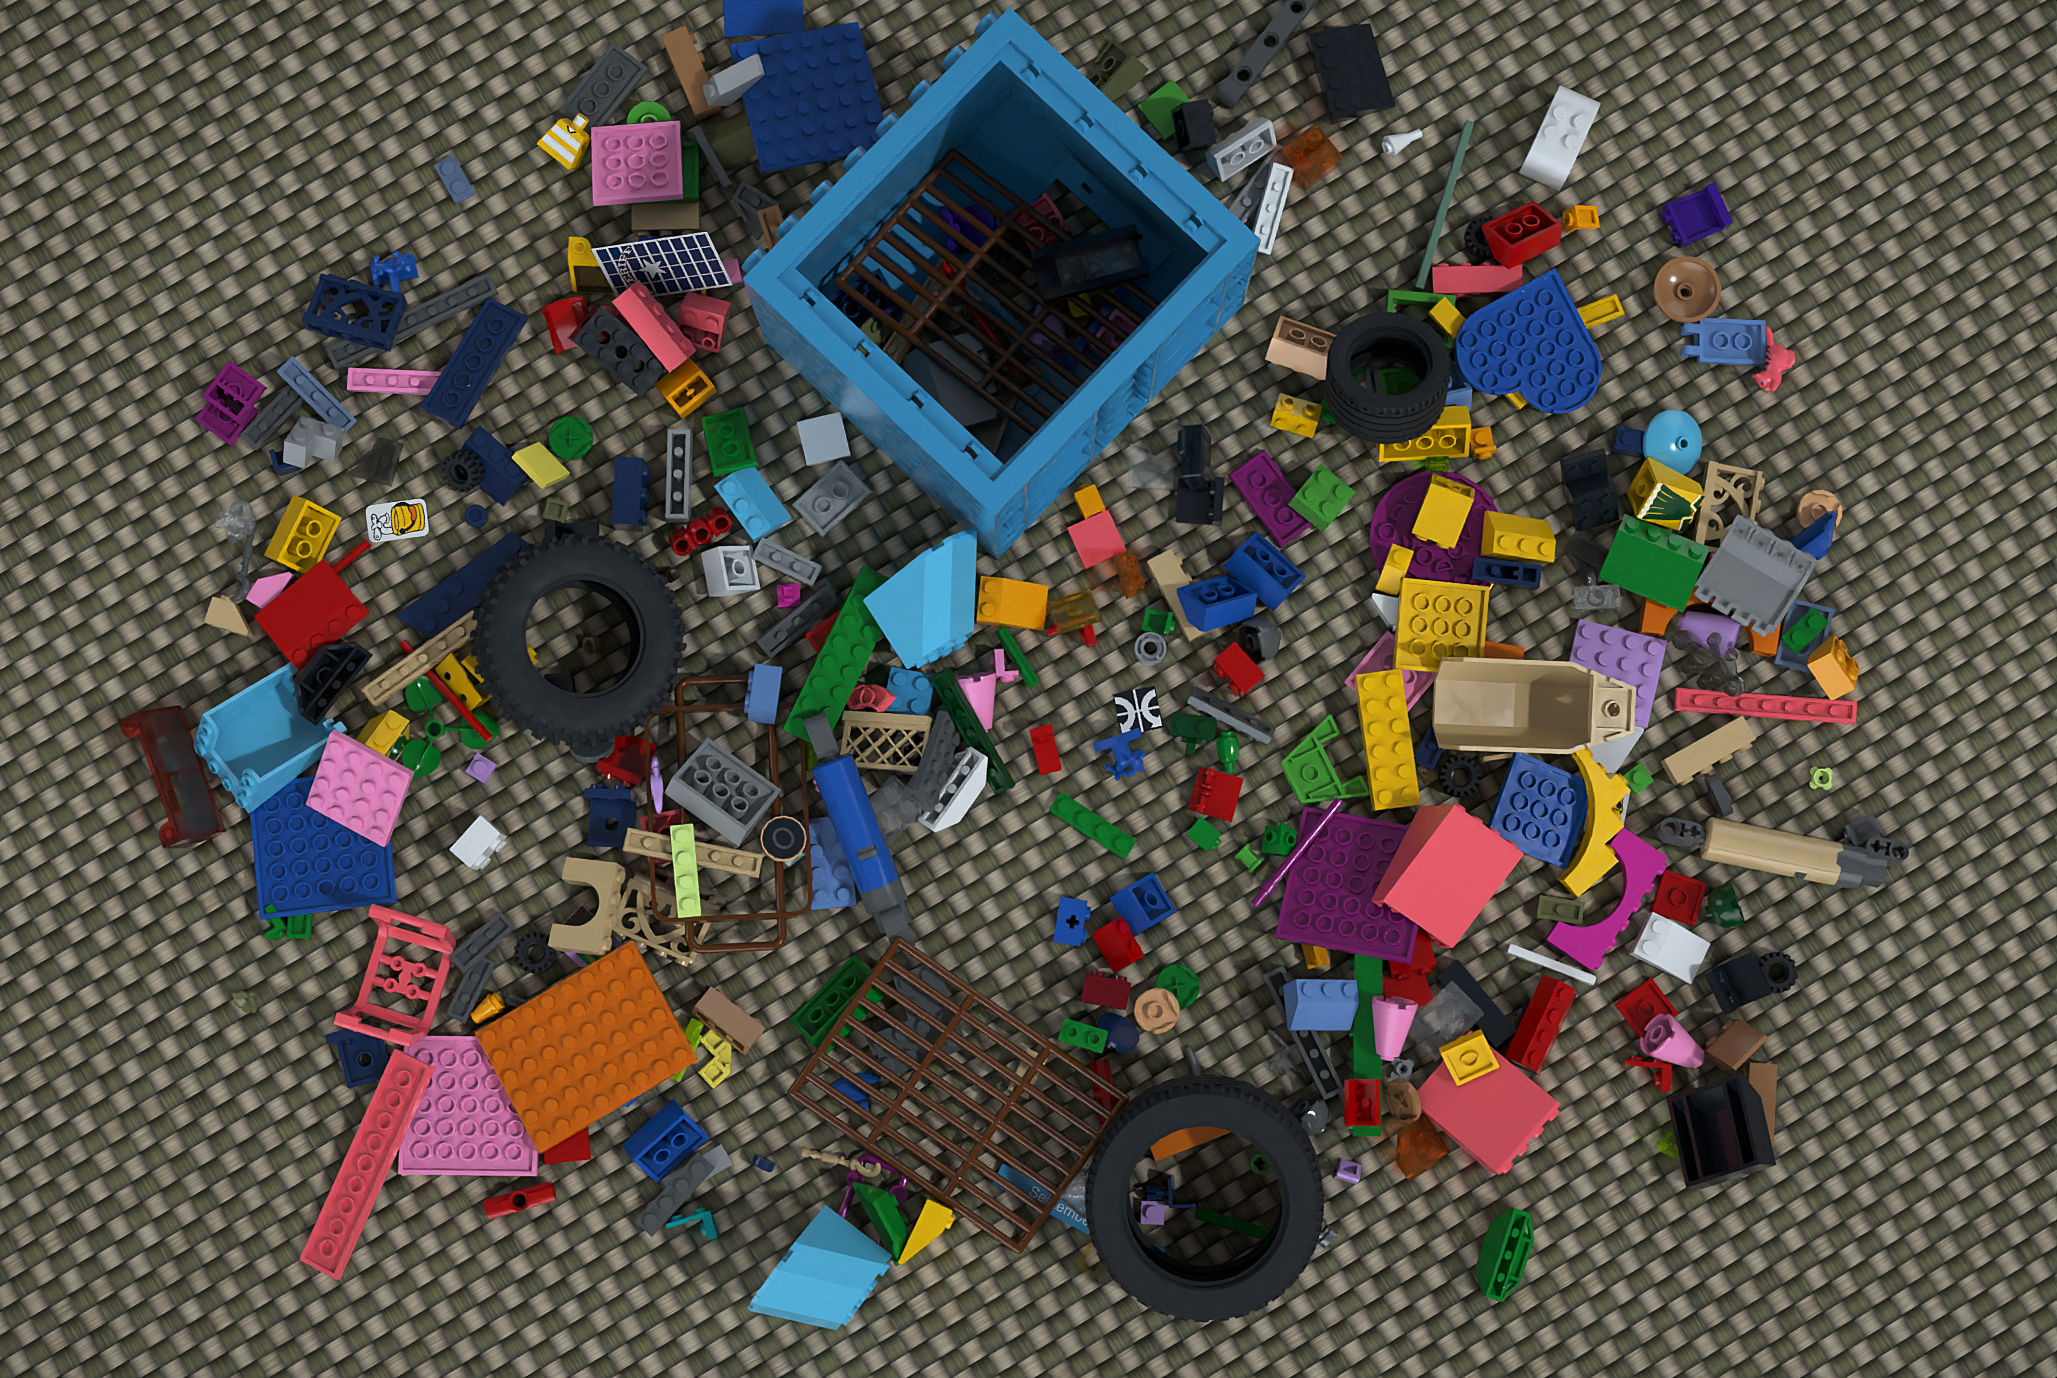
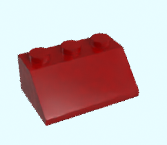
M1531 201L1483 224L1482 231L1493 257L1509 270L1560 245L1563 224L1535 201Z

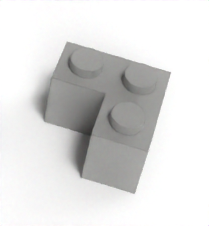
M301 416L284 441L283 462L301 468L306 467L312 456L335 462L342 451L344 428Z

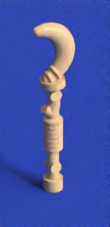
M805 1147L802 1151L803 1157L808 1158L810 1156L813 1159H821L823 1162L835 1165L841 1164L850 1167L851 1170H857L865 1177H875L881 1171L880 1163H876L874 1168L869 1169L863 1167L857 1159H852V1161L845 1160L843 1156L839 1158V1156L825 1152L822 1154Z

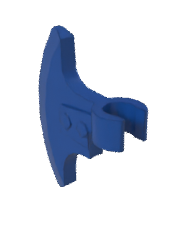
M856 1074L871 1085L879 1081V1076ZM842 1078L832 1085L853 1101H858L860 1106L870 1112L866 1092L846 1078Z

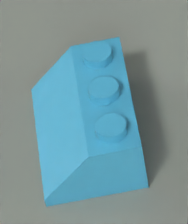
M755 467L733 472L714 486L755 544L760 542L762 537L765 538L792 519Z

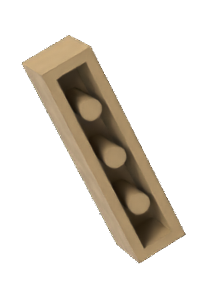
M1169 549L1148 560L1146 565L1188 643L1213 631V629L1208 632H1202L1187 621L1176 592L1177 588L1194 583L1189 573L1183 572L1180 566L1183 562L1178 553L1173 554L1172 550Z
M1742 715L1660 761L1673 785L1680 782L1683 786L1694 780L1692 775L1700 772L1703 775L1712 770L1711 764L1718 760L1722 764L1733 758L1731 753L1739 749L1740 753L1751 748L1752 744L1750 742L1756 740V737Z

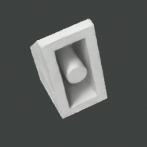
M1372 593L1370 602L1387 627L1393 628L1392 631L1396 632L1399 598Z

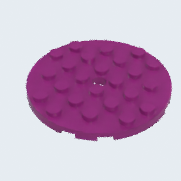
M1422 472L1400 481L1382 498L1374 512L1370 525V552L1379 574H1381L1391 545L1396 544L1414 551L1404 578L1485 586L1486 582L1472 580L1474 557L1502 560L1481 556L1485 511L1498 512L1494 501L1475 482L1451 472ZM1433 473L1475 489L1474 501L1455 548L1449 547V549L1439 547L1433 544L1430 539L1423 541L1416 538L1415 534L1412 533L1415 519Z

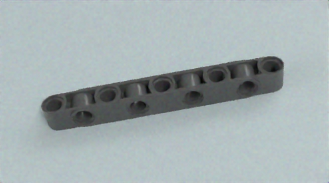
M1287 0L1217 90L1215 97L1233 110L1319 0ZM1298 6L1302 11L1294 13L1291 7ZM1271 40L1275 43V46L1267 47L1264 42ZM1245 74L1248 80L1240 81L1237 76Z

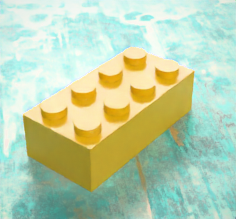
M1468 405L1444 407V411L1441 413L1437 423L1426 433L1415 439L1395 444L1376 443L1379 462L1469 457L1471 420Z

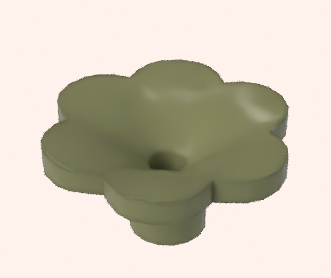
M235 991L232 994L235 999V1005L241 1008L243 1012L249 1014L250 1012L255 1013L257 1011L254 1001L256 994L253 991H249L247 994L244 991Z

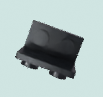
M1216 477L1215 481L1210 480L1209 488L1191 490L1183 478H1180L1178 481L1176 523L1221 526L1225 477Z
M1753 952L1716 966L1704 974L1724 1016L1734 1012L1741 1006L1772 993Z

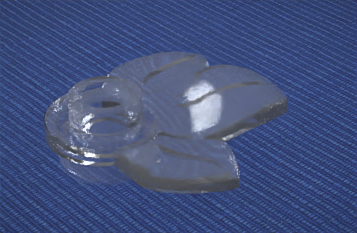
M244 500L235 501L229 509L223 510L217 517L214 526L227 529V539L230 544L239 541L244 533L252 535L255 529V519L251 515V505Z

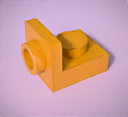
M1575 205L1562 212L1565 233H1570L1574 230H1595L1600 228L1597 206Z
M1490 426L1471 429L1470 449L1472 458L1478 457L1479 460L1488 459L1496 452L1497 448L1493 443Z

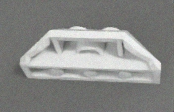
M971 746L966 748L965 751L955 754L953 763L949 765L946 774V782L940 790L938 804L935 805L933 813L924 812L919 805L920 815L918 816V821L934 832L959 823L985 787L988 757Z

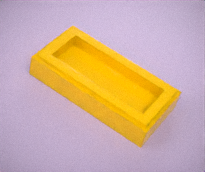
M1617 294L1577 309L1587 330L1625 314Z

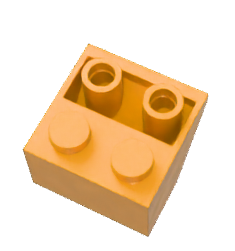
M690 358L686 359L654 385L682 420L717 392L712 382Z
M1834 634L1809 655L1807 662L1808 668L1831 701L1855 689L1859 672L1857 661L1854 658H1850L1845 643L1842 640H1838Z

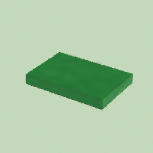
M744 407L700 418L714 477L758 466Z

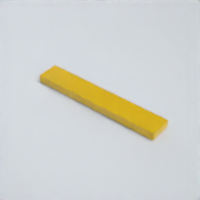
M1442 297L1427 313L1455 342L1457 332L1465 318L1446 297ZM1519 391L1505 395L1518 410L1527 403Z

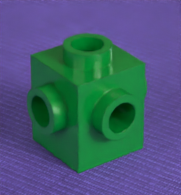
M1275 822V826H1265L1262 853L1288 857L1295 849L1297 830L1288 828L1289 824Z

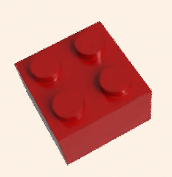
M1236 642L1225 649L1212 663L1214 666L1212 671L1220 680L1224 678L1229 683L1227 688L1235 697L1239 695L1243 698L1265 677L1262 671Z

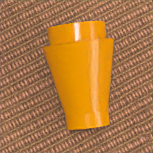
M497 993L488 994L470 1015L477 1024H480L482 1021L502 1013V1009L506 1005Z

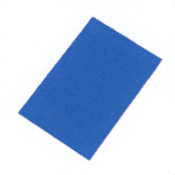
M723 0L725 37L804 32L803 0Z

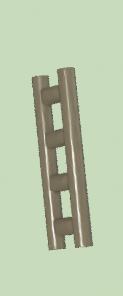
M644 861L641 869L646 871L645 874L637 871L634 880L651 886L650 863ZM654 866L655 875L667 880L664 883L655 879V889L676 897L674 873ZM699 885V894L708 898L707 901L700 898L701 908L718 915L721 907L715 904L719 902L724 905L728 897Z

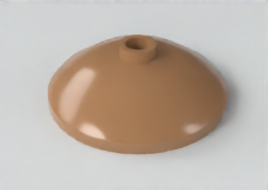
M1683 256L1672 259L1660 269L1654 281L1653 293L1659 309L1666 316L1678 322L1693 323L1703 320L1717 307L1721 297V283L1716 271L1707 262L1696 257ZM1681 290L1687 291L1688 296H1682Z

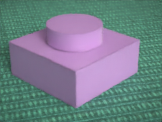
M476 753L465 772L486 784L497 764Z
M1141 1200L1140 1224L1164 1225V1201Z

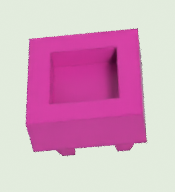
M799 583L777 585L779 609L793 608L801 603Z

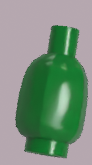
M1234 731L1220 732V737L1216 741L1218 758L1224 763L1225 773L1234 772L1233 763L1239 757V740L1234 736Z

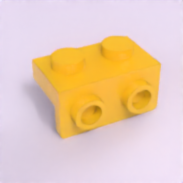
M1280 393L1270 426L1313 438L1322 405Z

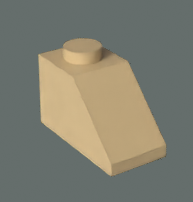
M221 595L220 599L212 597L204 623L252 638L253 633L240 607L233 603L230 597Z

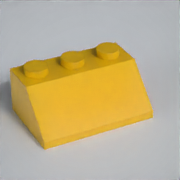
M293 495L264 556L301 574H305L321 561L342 518L307 499Z
M1485 511L1481 556L1539 565L1554 562L1556 539L1548 521Z

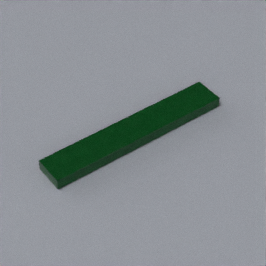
M950 667L930 676L932 684L968 747L971 746L988 757L986 779L995 795L1013 788L1016 785Z

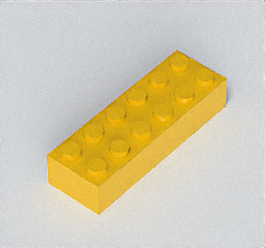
M1402 669L1357 674L1354 676L1372 811L1420 805Z

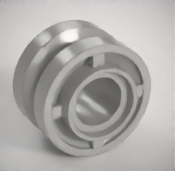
M1147 632L1136 640L1134 654L1140 663L1153 666L1163 660L1166 653V643L1159 634ZM1146 644H1153L1157 651L1149 655L1145 653L1144 646Z

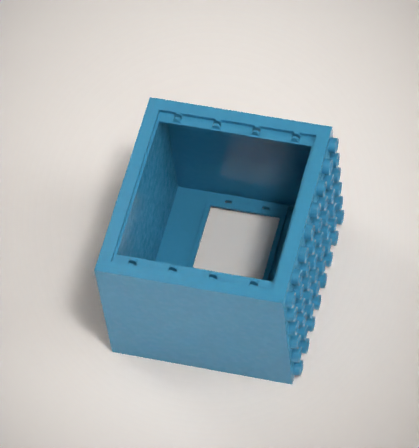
M1010 7L1000 17L993 11L987 14L974 30L979 39L967 51L961 45L956 46L941 64V67L946 72L934 84L930 80L924 79L911 92L908 100L913 106L901 118L895 112L889 114L875 131V134L880 139L868 151L859 146L845 159L842 168L847 173L835 185L829 180L822 182L810 195L808 201L813 207L802 219L796 214L786 218L775 232L780 241L768 253L762 248H758L742 265V269L747 273L742 279L765 342L964 530L975 527L977 530V542L996 560L1008 550L1243 306L1261 242L1258 236ZM952 148L958 150L1029 205L1035 202L1058 179L1109 228L1116 229L1136 224L1138 235L1143 238L1141 241L1138 239L1137 241L1142 256L1149 259L1148 266L1151 273L1148 278L1138 279L1135 285L1160 303L1153 310L1131 292H1128L1122 302L1145 320L1105 361L1087 347L1083 354L1100 367L1092 373L1077 361L1070 372L1084 382L1078 389L1041 360L1029 357L1042 369L1041 377L1069 399L1062 405L1033 383L1025 392L1052 412L1053 415L1046 420L1019 399L1014 412L1038 429V431L1033 436H1030L1010 420L996 457L827 299V297L841 290L834 284L837 276ZM955 159L946 167L947 170L984 198L992 201L1005 214L1008 215L1014 209L1015 205ZM940 175L932 183L934 187L963 209L976 204L975 201ZM1085 184L1092 193L1089 194L1081 186ZM925 191L917 201L941 218V207L944 205ZM912 207L904 214L903 217L964 264L973 255L971 252L961 255L948 249L944 241L945 232ZM995 217L996 225L998 227L1001 221ZM896 224L889 231L893 237L931 266L935 267L939 259H943L900 225ZM883 239L874 248L919 284L924 285L929 275ZM869 256L860 264L869 273L880 268L892 290L912 304L917 293ZM853 272L845 282L850 285L861 279V277ZM967 276L963 279V286L969 295L1020 334L1024 331L1025 328L985 290ZM903 310V313L893 319L900 323L906 312ZM1005 334L1012 342L1015 341V340H1013L1011 337H1009L1007 334ZM1079 336V337L1071 344L1073 347H1074L1075 344L1078 342V340L1081 338V336ZM859 345L869 353L866 358L857 349ZM1066 357L1056 359V361L1063 366V361ZM913 396L923 404L921 408L911 400ZM967 447L977 455L975 459L965 451Z

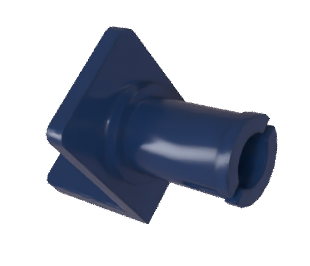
M1174 1176L1168 1177L1167 1186L1146 1187V1192H1156V1194L1146 1195L1147 1201L1167 1200L1169 1208L1198 1207V1203L1175 1204Z

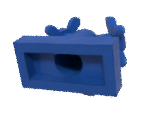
M394 250L393 255L396 259L387 258L384 262L380 263L379 255H375L374 261H369L374 285L379 287L391 285L392 292L399 293L401 290L400 282L420 278L413 254L409 255L408 252H404L400 255L397 250Z
M1139 728L1093 743L1096 752L1107 748L1112 750L1116 760L1115 765L1105 764L1104 767L1106 770H1111L1116 781L1120 780L1122 775L1129 777L1133 776L1135 771H1144V767H1142V759L1145 757L1144 751L1137 749L1131 752L1128 744L1129 741L1142 736ZM1129 766L1132 767L1130 771L1124 770V768Z

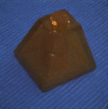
M1423 1113L1418 1120L1411 1122L1397 1134L1396 1163L1409 1181L1428 1171L1450 1151Z

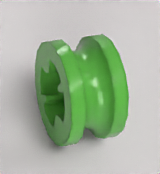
M1261 1153L1253 1155L1249 1163L1251 1170L1257 1174L1266 1173L1271 1165L1264 1154ZM1258 1157H1262V1161L1267 1163L1266 1167L1263 1166V1170H1258V1167L1254 1166V1161H1258L1256 1159Z

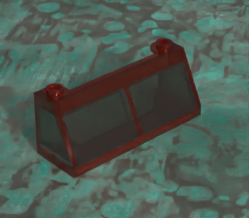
M175 705L139 711L119 719V726L126 737L136 738L139 736L169 822L164 823L159 830V838L163 848L186 849L225 833L226 830L200 757L194 750V741L182 707Z

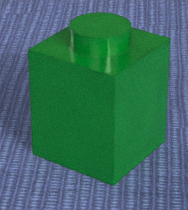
M1202 817L1197 820L1185 835L1205 853L1209 849L1214 851L1222 842L1218 839L1222 834Z

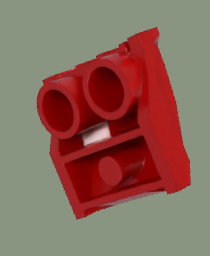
M582 296L566 298L542 308L541 312L544 314L555 353L559 355L563 351L578 347L568 337L589 313L585 298Z

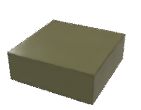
M547 497L542 519L545 521L557 520L565 523L570 503Z

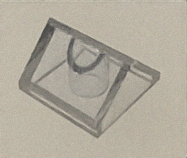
M1087 1164L1058 1196L1083 1219H1086L1085 1192L1091 1164Z

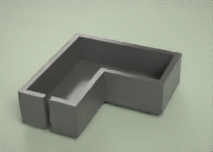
M926 965L910 971L950 999L943 978ZM900 975L893 977L898 992L947 1025L954 1015L953 1012ZM904 1007L909 1021L903 1023L931 1043H934L941 1032ZM959 1023L954 1031L965 1038ZM893 1027L877 1032L918 1062H921L928 1052ZM866 1037L872 1055H878L879 1059L876 1061L895 1074L912 1069ZM950 1038L947 1039L941 1048L948 1055L964 1049Z

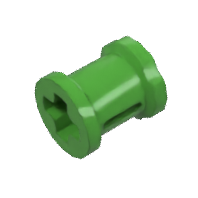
M1248 843L1235 858L1244 863L1249 868L1248 872L1252 873L1263 862L1264 858L1259 857L1250 848L1251 845Z

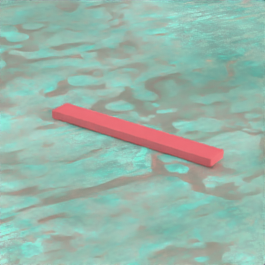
M1675 688L1674 711L1854 725L1856 724L1857 701H1831L1830 699Z

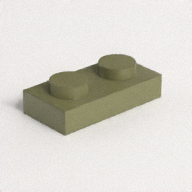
M1539 895L1535 918L1582 925L1585 902Z

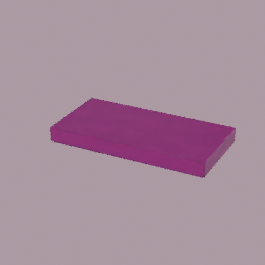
M1265 449L1228 475V478L1281 548L1313 525L1288 505L1297 492Z

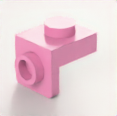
M994 649V655L990 656L991 669H995L996 679H1001V682H1013L1014 678L1019 677V672L1005 671L1004 650Z

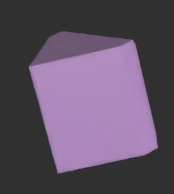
M1340 1158L1334 1178L1356 1185L1360 1180L1362 1165Z

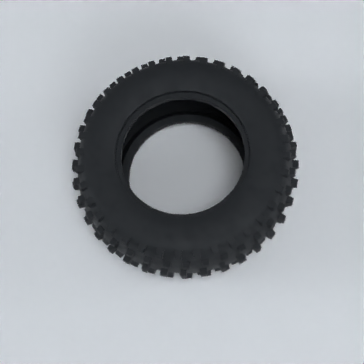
M564 533L561 535V540H558L557 537H546L542 539L543 545L539 542L533 545L530 543L526 546L528 552L521 551L518 554L516 552L512 554L510 558L513 562H507L504 566L500 565L497 568L500 575H496L493 580L489 578L485 585L490 589L485 592L484 596L480 595L477 601L482 603V606L479 608V612H474L472 620L477 621L476 629L470 632V638H476V647L471 650V657H476L478 662L474 671L475 674H481V677L484 679V682L481 683L483 692L488 691L489 694H492L493 697L490 699L492 706L498 705L504 710L502 715L507 721L510 719L517 721L515 726L519 728V731L524 732L525 729H529L532 731L531 736L535 737V739L541 741L543 736L548 737V742L553 743L555 746H559L560 741H565V745L571 746V748H578L579 742H583L584 746L590 745V748L596 747L598 740L601 743L608 742L610 744L615 742V735L618 737L623 735L628 737L632 734L630 728L633 727L635 729L638 726L643 728L648 723L645 718L650 713L658 715L661 710L657 706L663 700L669 701L672 695L668 693L671 685L679 683L680 679L676 678L675 675L678 671L677 668L684 667L685 661L680 660L682 656L681 651H685V648H687V643H682L683 636L681 635L685 633V624H682L681 619L678 617L682 615V609L677 606L676 602H673V599L676 598L673 589L670 590L669 587L664 585L667 582L665 576L659 573L656 574L654 572L656 566L650 561L643 562L641 560L642 554L634 549L629 552L626 550L627 545L616 541L614 545L610 544V538L602 535L597 540L593 539V535L587 533H580L579 538H575L574 534ZM582 588L602 595L620 611L629 630L631 648L627 666L619 680L611 688L592 694L572 693L554 686L537 671L527 650L526 627L533 607L543 596L560 589Z

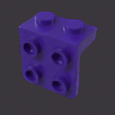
M976 203L964 208L992 231L997 228L995 216ZM945 205L941 207V219L978 247L986 241L987 237ZM945 233L944 241L948 249L961 255L969 252Z

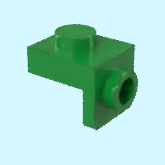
M1146 608L1141 631L1153 632L1160 636L1168 637L1169 631H1174L1176 619L1172 618L1173 612L1166 613Z

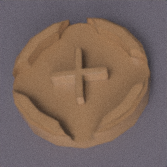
M1397 1078L1388 1082L1386 1085L1388 1089L1385 1090V1101L1390 1113L1400 1118L1397 1120L1404 1124L1418 1120L1421 1115L1422 1106L1420 1097L1413 1085L1403 1078Z

